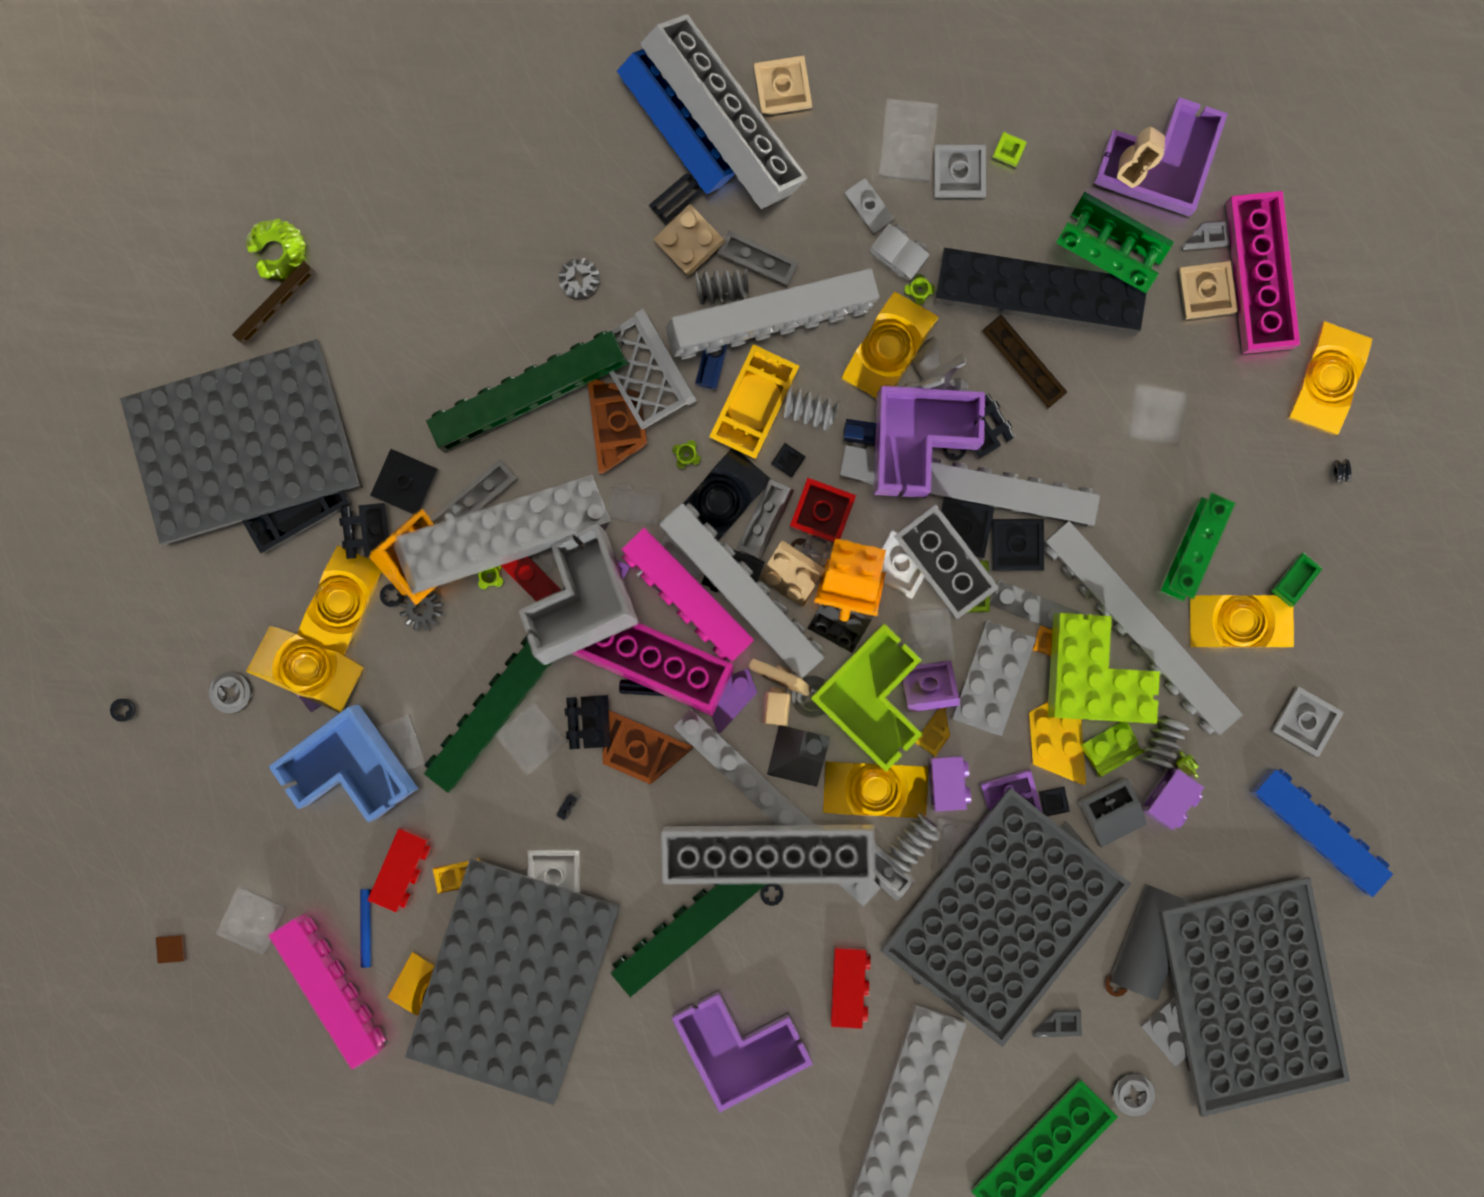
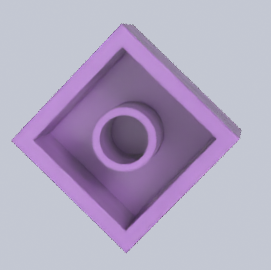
M962 756L928 758L931 809L935 812L967 809L966 803H971L970 788L965 787V777H969L968 761H963Z
M1169 768L1141 807L1145 814L1164 828L1174 830L1176 827L1180 828L1188 818L1186 812L1191 805L1195 807L1203 797L1201 791L1204 787L1181 770Z

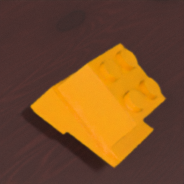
M423 509L415 512L370 552L371 555L369 556L402 595L409 596L414 605H417L436 587L412 594L394 549V544L398 536L434 525Z
M835 538L830 559H825L824 568L826 570L821 576L815 602L841 608L839 613L841 621H848L851 611L877 616L886 572H882L886 550Z

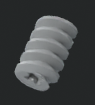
M745 268L743 276L740 275L738 269H735L732 277L728 270H724L722 277L719 276L717 270H714L712 278L709 277L707 271H704L702 279L699 278L696 272L697 297L701 304H704L706 297L709 298L711 304H714L716 296H719L721 303H724L727 295H729L731 302H735L738 294L741 300H745L747 294H749L747 268Z
M791 386L783 409L784 418H788L793 413L794 421L797 422L802 415L804 424L813 419V427L816 428L820 422H823V430L826 431L830 425H833L840 401L838 400L834 406H831V398L828 397L822 403L820 394L812 400L810 391L802 397L801 389L798 388L792 394Z
M1164 716L1166 719L1157 720V724L1162 729L1152 730L1158 738H1149L1148 740L1153 748L1144 749L1149 757H1141L1140 761L1166 773L1164 768H1173L1168 759H1177L1178 757L1172 752V749L1182 748L1176 740H1185L1186 738L1180 731L1189 730L1190 728L1175 719Z
M920 813L917 814L920 823L911 821L913 830L904 828L903 831L906 838L897 836L896 838L900 845L896 846L891 843L889 846L893 852L891 854L886 852L900 868L909 872L912 869L909 862L917 864L919 861L917 855L924 856L926 854L923 846L930 849L933 846L930 839L938 841L940 838L937 833L940 830Z

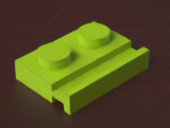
M1119 722L1080 744L1092 767L1098 773V778L1144 753L1143 749L1139 747L1138 740L1128 722Z

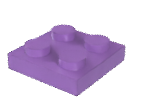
M951 660L917 665L902 680L908 713L960 705Z

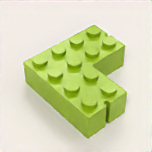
M1071 613L1053 614L1048 717L1157 724L1158 700H1153V696L1159 695L1160 671L1109 668L1112 616Z
M882 624L810 698L887 772L902 756L897 750L902 747L907 751L923 734L885 697L922 660L906 644H902L899 647L897 644L901 639L887 625Z

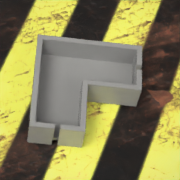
M598 523L577 532L578 538L586 545L584 548L572 535L551 544L566 589L519 610L525 631L529 633L527 637L533 655L544 665L639 624L609 536Z

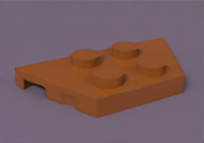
M594 380L588 383L598 472L603 474L646 446L647 437L646 429L642 430L616 384ZM627 389L628 396L639 398L640 392ZM632 401L636 408L638 402ZM641 405L639 415L644 421L643 405Z
M609 710L611 747H603L602 751L603 764L651 785L693 748L692 745Z

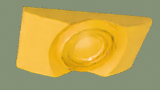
M894 291L879 312L867 336L856 349L841 379L877 400V392L881 386L897 387L939 316Z
M1324 321L1288 418L1338 435L1350 409L1358 380L1366 365L1372 338Z
M753 344L709 438L756 459L800 366Z
M337 545L322 574L316 593L304 614L297 635L319 647L336 651L345 656L383 572L372 560L357 553V558L346 559L345 549Z
M1196 595L1194 599L1189 598L1190 647H1294L1293 607L1290 608L1276 595Z
M269 626L246 671L341 713L364 667L336 651L319 647L295 633Z
M825 761L823 813L918 818L917 814L920 813L926 817L929 767L892 765L885 772L878 764Z
M412 951L387 998L418 1016L436 963Z

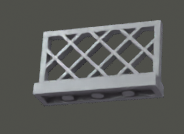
M641 309L634 313L635 317L611 330L615 336L620 334L619 338H617L620 346L624 343L635 346L632 358L627 359L628 363H630L627 376L617 375L615 371L610 372V375L640 428L643 430L686 404L689 406L697 400L645 310ZM633 325L639 331L636 342L623 339L625 331ZM642 338H643V340L645 341L646 344H641V339H642ZM639 347L650 350L649 364L635 361ZM654 359L656 360L658 366L653 365ZM634 365L647 368L644 381L631 378ZM651 369L663 372L664 377L661 385L648 382ZM620 380H624V381H625L624 387H623L622 383L620 382ZM667 381L671 388L665 387ZM629 382L642 385L639 398L628 396ZM647 386L660 389L656 403L643 400ZM664 391L675 393L679 400L670 406L660 404ZM632 401L638 402L636 408ZM641 405L654 406L653 416L643 421L639 415Z

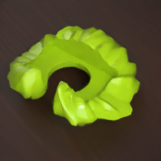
M281 219L264 220L255 224L251 232L247 234V251L249 253L260 252L266 243L270 241L279 242L283 247L282 256L277 260H262L261 258L257 261L255 268L258 269L260 277L282 282L306 260L304 256L306 243L303 241L300 230L295 229L294 225L289 224L288 221L282 222Z

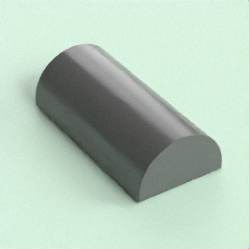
M1145 884L1112 969L1110 982L1158 1001L1170 970L1159 910L1193 902Z

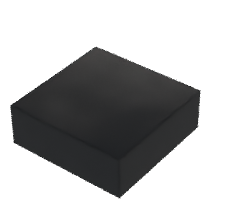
M784 443L770 465L792 479L806 456Z
M1065 786L1038 791L1044 815L1052 816L1070 812Z

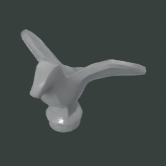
M931 337L922 344L912 361L915 370L921 377V381L909 382L903 386L907 388L967 391V381L961 378L951 379L954 372L967 363L964 353H961L948 363H940L938 340L936 337Z

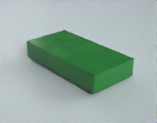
M1302 552L1271 591L1291 608L1298 602L1323 568Z

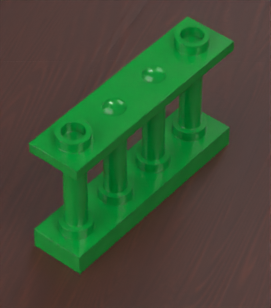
M1084 191L1071 213L1073 217L1077 218L1075 225L1067 222L1056 243L1142 292L1147 293L1159 274L1151 269L1154 262L1159 265L1162 263L1174 241ZM1086 224L1100 231L1097 238L1083 231ZM1109 237L1123 244L1120 251L1106 243ZM1131 250L1145 256L1143 263L1129 256Z
M1212 492L1208 499L1200 497L1161 585L1160 592L1182 602L1185 601L1186 596L1194 599L1236 504L1235 502Z

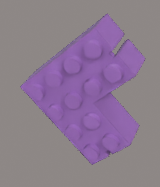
M1178 97L1173 104L1163 134L1165 135L1164 155L1155 167L1148 170L1145 179L1133 188L1117 179L1119 159L1122 153L1130 146L1135 145L1137 137L1113 129L1108 137L1102 155L1103 159L1099 164L1093 185L1190 217L1196 211L1228 113L1205 106L1198 117L1195 114L1200 109L1201 104Z
M881 386L877 392L874 495L898 496L902 491L903 497L926 498L931 492L932 447L978 450L984 444V420L981 419L985 415V392Z
M717 991L699 1000L697 1008L692 1004L672 1015V1020L719 1113L813 1065L812 1059L802 1039H800L789 1013L742 1037L720 992Z

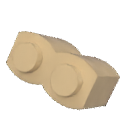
M1151 126L1144 129L1136 138L1135 145L1130 146L1122 153L1119 159L1117 179L1131 188L1139 185L1145 179L1148 170L1155 167L1161 161L1164 155L1165 135Z
M770 687V692H765L761 723L787 726L791 694H786L785 688Z

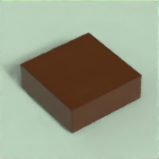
M184 935L156 937L157 963L185 961Z

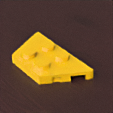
M1048 701L1028 712L1032 764L1081 785H1086L1084 751L1080 745L1083 743L1082 719L1048 717Z

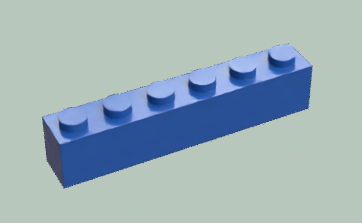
M641 49L633 52L617 70L624 84L628 86L638 100V103L650 116L654 125L661 131L668 144L674 149L684 166L688 168L704 192L708 194L722 188L735 173L728 163L724 161L714 144L707 138L706 133L697 121L693 119L689 110L677 97L667 80L663 78L661 72L647 56L645 50Z
M1270 769L1250 792L1365 895L1374 897L1393 875L1388 870L1390 865L1380 856L1375 858L1369 853L1370 847L1360 838L1355 840L1349 835L1351 830L1341 821L1336 823L1329 817L1332 813L1320 803L1318 805L1310 800L1312 795L1301 786L1295 787L1290 782L1292 777L1283 769L1279 771Z

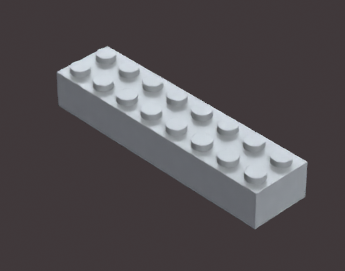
M685 14L660 23L652 29L640 45L659 69L663 78L673 88L677 97L684 103L693 119L697 121L706 133L707 138L717 148L724 161L731 167L738 180L750 193L754 202L763 209L790 196L808 177L689 15Z
M872 268L672 317L666 326V331L673 356H681V359H688L696 356L698 351L706 350V353L719 351L721 346L725 344H731V347L745 344L746 340L755 337L756 341L764 340L771 337L770 334L780 331L781 335L794 332L795 327L804 325L805 328H812L820 325V321L829 319V322H836L844 319V315L853 313L854 316H860L868 313V309L873 308L880 297Z
M592 475L398 536L394 549L412 594L552 549L551 544L570 535L579 540L577 532L597 523L605 531L611 520Z
M683 503L679 504L659 525L802 679L824 659L820 654L824 649L814 638L810 637L807 639L803 635L806 630L795 618L790 621L785 614L788 610L778 599L772 601L767 596L771 591L760 580L756 583L750 577L753 572L743 561L737 563L732 558L735 552L728 544L723 542L720 545L714 538L717 532L707 522L702 525L698 521L697 517L700 514L690 503L686 506Z
M874 825L666 826L661 831L663 884L874 883L875 880Z
M914 1003L850 1197H909L966 1026L963 1019Z

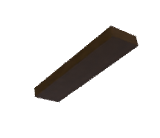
M303 261L232 336L243 345L246 344L306 283L315 271Z
M1002 314L981 331L1046 409H1049L1067 393L1066 389Z

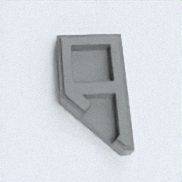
M1228 220L1202 222L1181 247V250L1190 251L1229 247Z

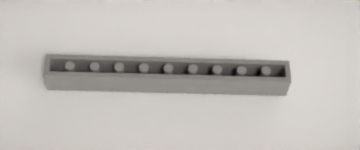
M852 442L851 446L846 445L839 478L874 485L875 451L866 449L867 445ZM932 458L931 492L928 496L945 497L1061 522L1070 521L1072 524L1087 527L1095 525L1100 495L1094 494V489L1079 487L1077 491L1068 489L1069 485L1065 483L1054 482L1052 486L1043 484L1044 480L1040 478L1028 477V481L1018 479V475L1014 473L1003 472V476L995 475L992 469L978 467V470L975 471L967 469L968 465L953 462L952 466L942 464L943 460Z
M1070 521L1061 526L1044 542L1046 546L1044 551L1053 561L1056 559L1060 561L1064 566L1061 569L1070 580L1074 578L1081 585L1079 587L1081 593L1087 599L1091 597L1098 604L1096 609L1102 616H1112L1111 620L1115 623L1113 626L1115 631L1122 638L1128 637L1133 643L1130 646L1139 657L1144 655L1150 662L1148 667L1151 671H1160V675L1167 681L1165 684L1167 689L1174 696L1179 694L1185 701L1182 704L1191 715L1196 713L1202 720L1199 724L1209 735L1212 733L1214 735H1221L1243 715Z
M692 708L673 727L776 825H815ZM875 881L874 883H839L863 907L881 888Z

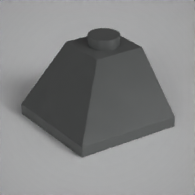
M779 725L767 775L817 787L830 737Z

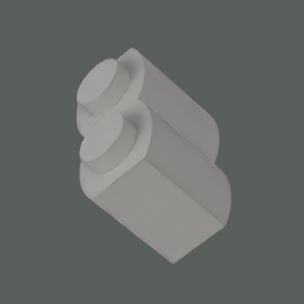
M888 224L869 251L910 282L930 256L926 252L928 248L919 240H915V242L910 240L906 236L908 232L900 225L895 224L893 226Z

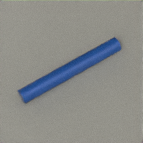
M360 889V968L371 967V902L367 901L371 889Z

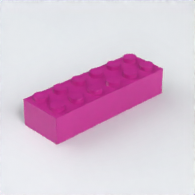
M1283 191L1231 196L1225 202L1229 226L1242 354L1294 349L1300 345Z
M645 528L621 549L625 553L622 556L623 560L631 568L637 565L643 572L640 577L650 587L655 584L661 590L658 595L668 605L673 602L679 608L676 614L686 624L691 621L697 627L694 632L705 643L710 640L715 645L712 650L722 660L725 661L728 658L732 662L754 641L732 616Z
M640 623L571 653L710 716H713L734 670L733 664Z
M303 914L268 936L352 1070L378 1054L386 1046L384 1042L386 1037L380 1027L375 1028L370 1020L373 1017L366 1005L362 1006L358 1001L357 996L359 994L355 986L351 982L348 984L343 976L345 971L338 961L334 962L330 956L331 948L325 939L320 940L316 933L318 928L313 919Z

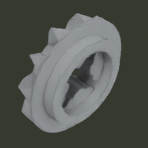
M572 258L563 264L559 273V284L568 296L575 299L587 298L599 286L600 275L593 262L585 258ZM576 268L580 271L581 275H587L583 279V288H581L577 281H570L575 277Z
M235 672L219 674L213 679L209 687L211 703L216 709L224 713L240 711L248 704L249 697L251 696L249 683L243 675ZM221 686L227 688L235 686L234 692L239 698L229 697L225 700L227 693Z
M808 676L802 679L812 687V692L817 691L826 682L824 679L816 676ZM792 691L793 705L800 714L806 717H818L825 713L812 701L803 704L808 695L805 696Z
M1139 1074L1126 1075L1118 1080L1113 1090L1116 1106L1121 1112L1129 1116H1140L1147 1113L1155 1101V1090L1152 1083ZM1130 1085L1136 1091H1141V1094L1137 1096L1138 1105H1136L1132 1098H1124L1130 1094Z

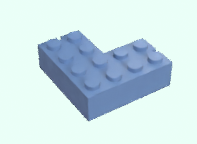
M359 704L347 707L269 766V769L281 786L294 781L298 783L285 790L297 809L309 806L338 783H341L367 822L378 819L418 789Z

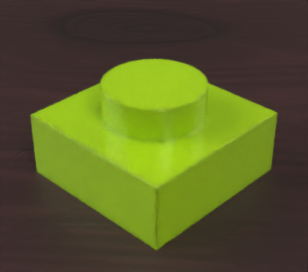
M1003 132L993 158L1016 167L1027 142Z

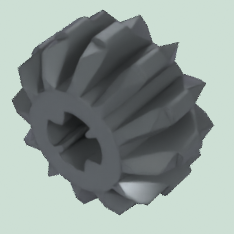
M436 592L430 596L428 594L420 601L422 605H427L423 616H421V613H416L419 603L414 605L409 596L404 595L409 602H400L399 605L407 607V610L399 614L401 617L409 615L404 622L405 625L409 626L414 622L413 629L417 631L420 629L421 622L426 631L430 627L428 621L435 626L438 625L434 615L443 616V612L436 611L437 607L443 606V602L438 601L434 603L438 597Z

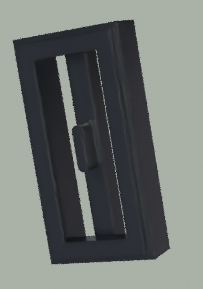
M687 172L651 202L649 207L666 226L689 204H692L704 194V190L699 187L698 183ZM688 181L689 184L660 209L657 208V206ZM694 188V190L696 191L695 193H693L688 199H686L668 216L665 217L663 215L669 208H671L676 202H678L683 196H685L690 190Z
M575 792L569 793L558 810L557 817L564 821L567 820L570 816V813L567 811H572L576 806L572 801L576 803L581 796Z

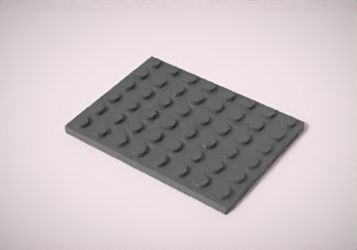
M317 339L120 398L158 540L161 545L360 486L320 343Z
M1008 787L880 951L1003 1047L1130 887L1131 883L1021 795Z
M470 858L405 1058L554 1105L619 906Z
M1298 878L1159 910L1200 1116L1205 1117L1350 1082L1311 878Z

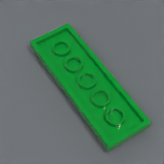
M1079 1079L971 1189V1192L976 1197H1041L1118 1116Z

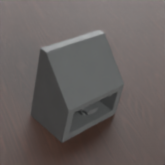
M820 604L808 629L853 653L874 616L851 611L849 620L841 621L839 619L841 608Z
M1121 778L1077 801L1100 847L1147 825L1140 801L1127 778Z

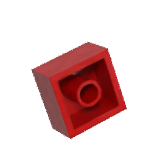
M807 478L789 528L834 545L835 538L841 539L856 495Z

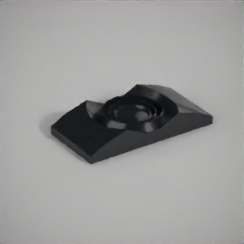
M731 448L683 504L686 506L690 503L700 514L697 517L698 521L702 525L707 522L717 532L714 538L719 542L766 488L771 478L742 453Z
M342 490L332 495L322 496L312 501L269 514L266 513L259 517L243 520L242 522L259 553L263 554L291 540L311 526L328 519L339 512L340 508L348 506L351 502L345 491Z

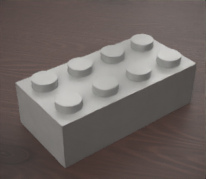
M936 504L894 535L895 539L957 619L999 588Z
M985 621L959 692L960 705L954 706L950 719L1002 736L1036 638L993 622Z

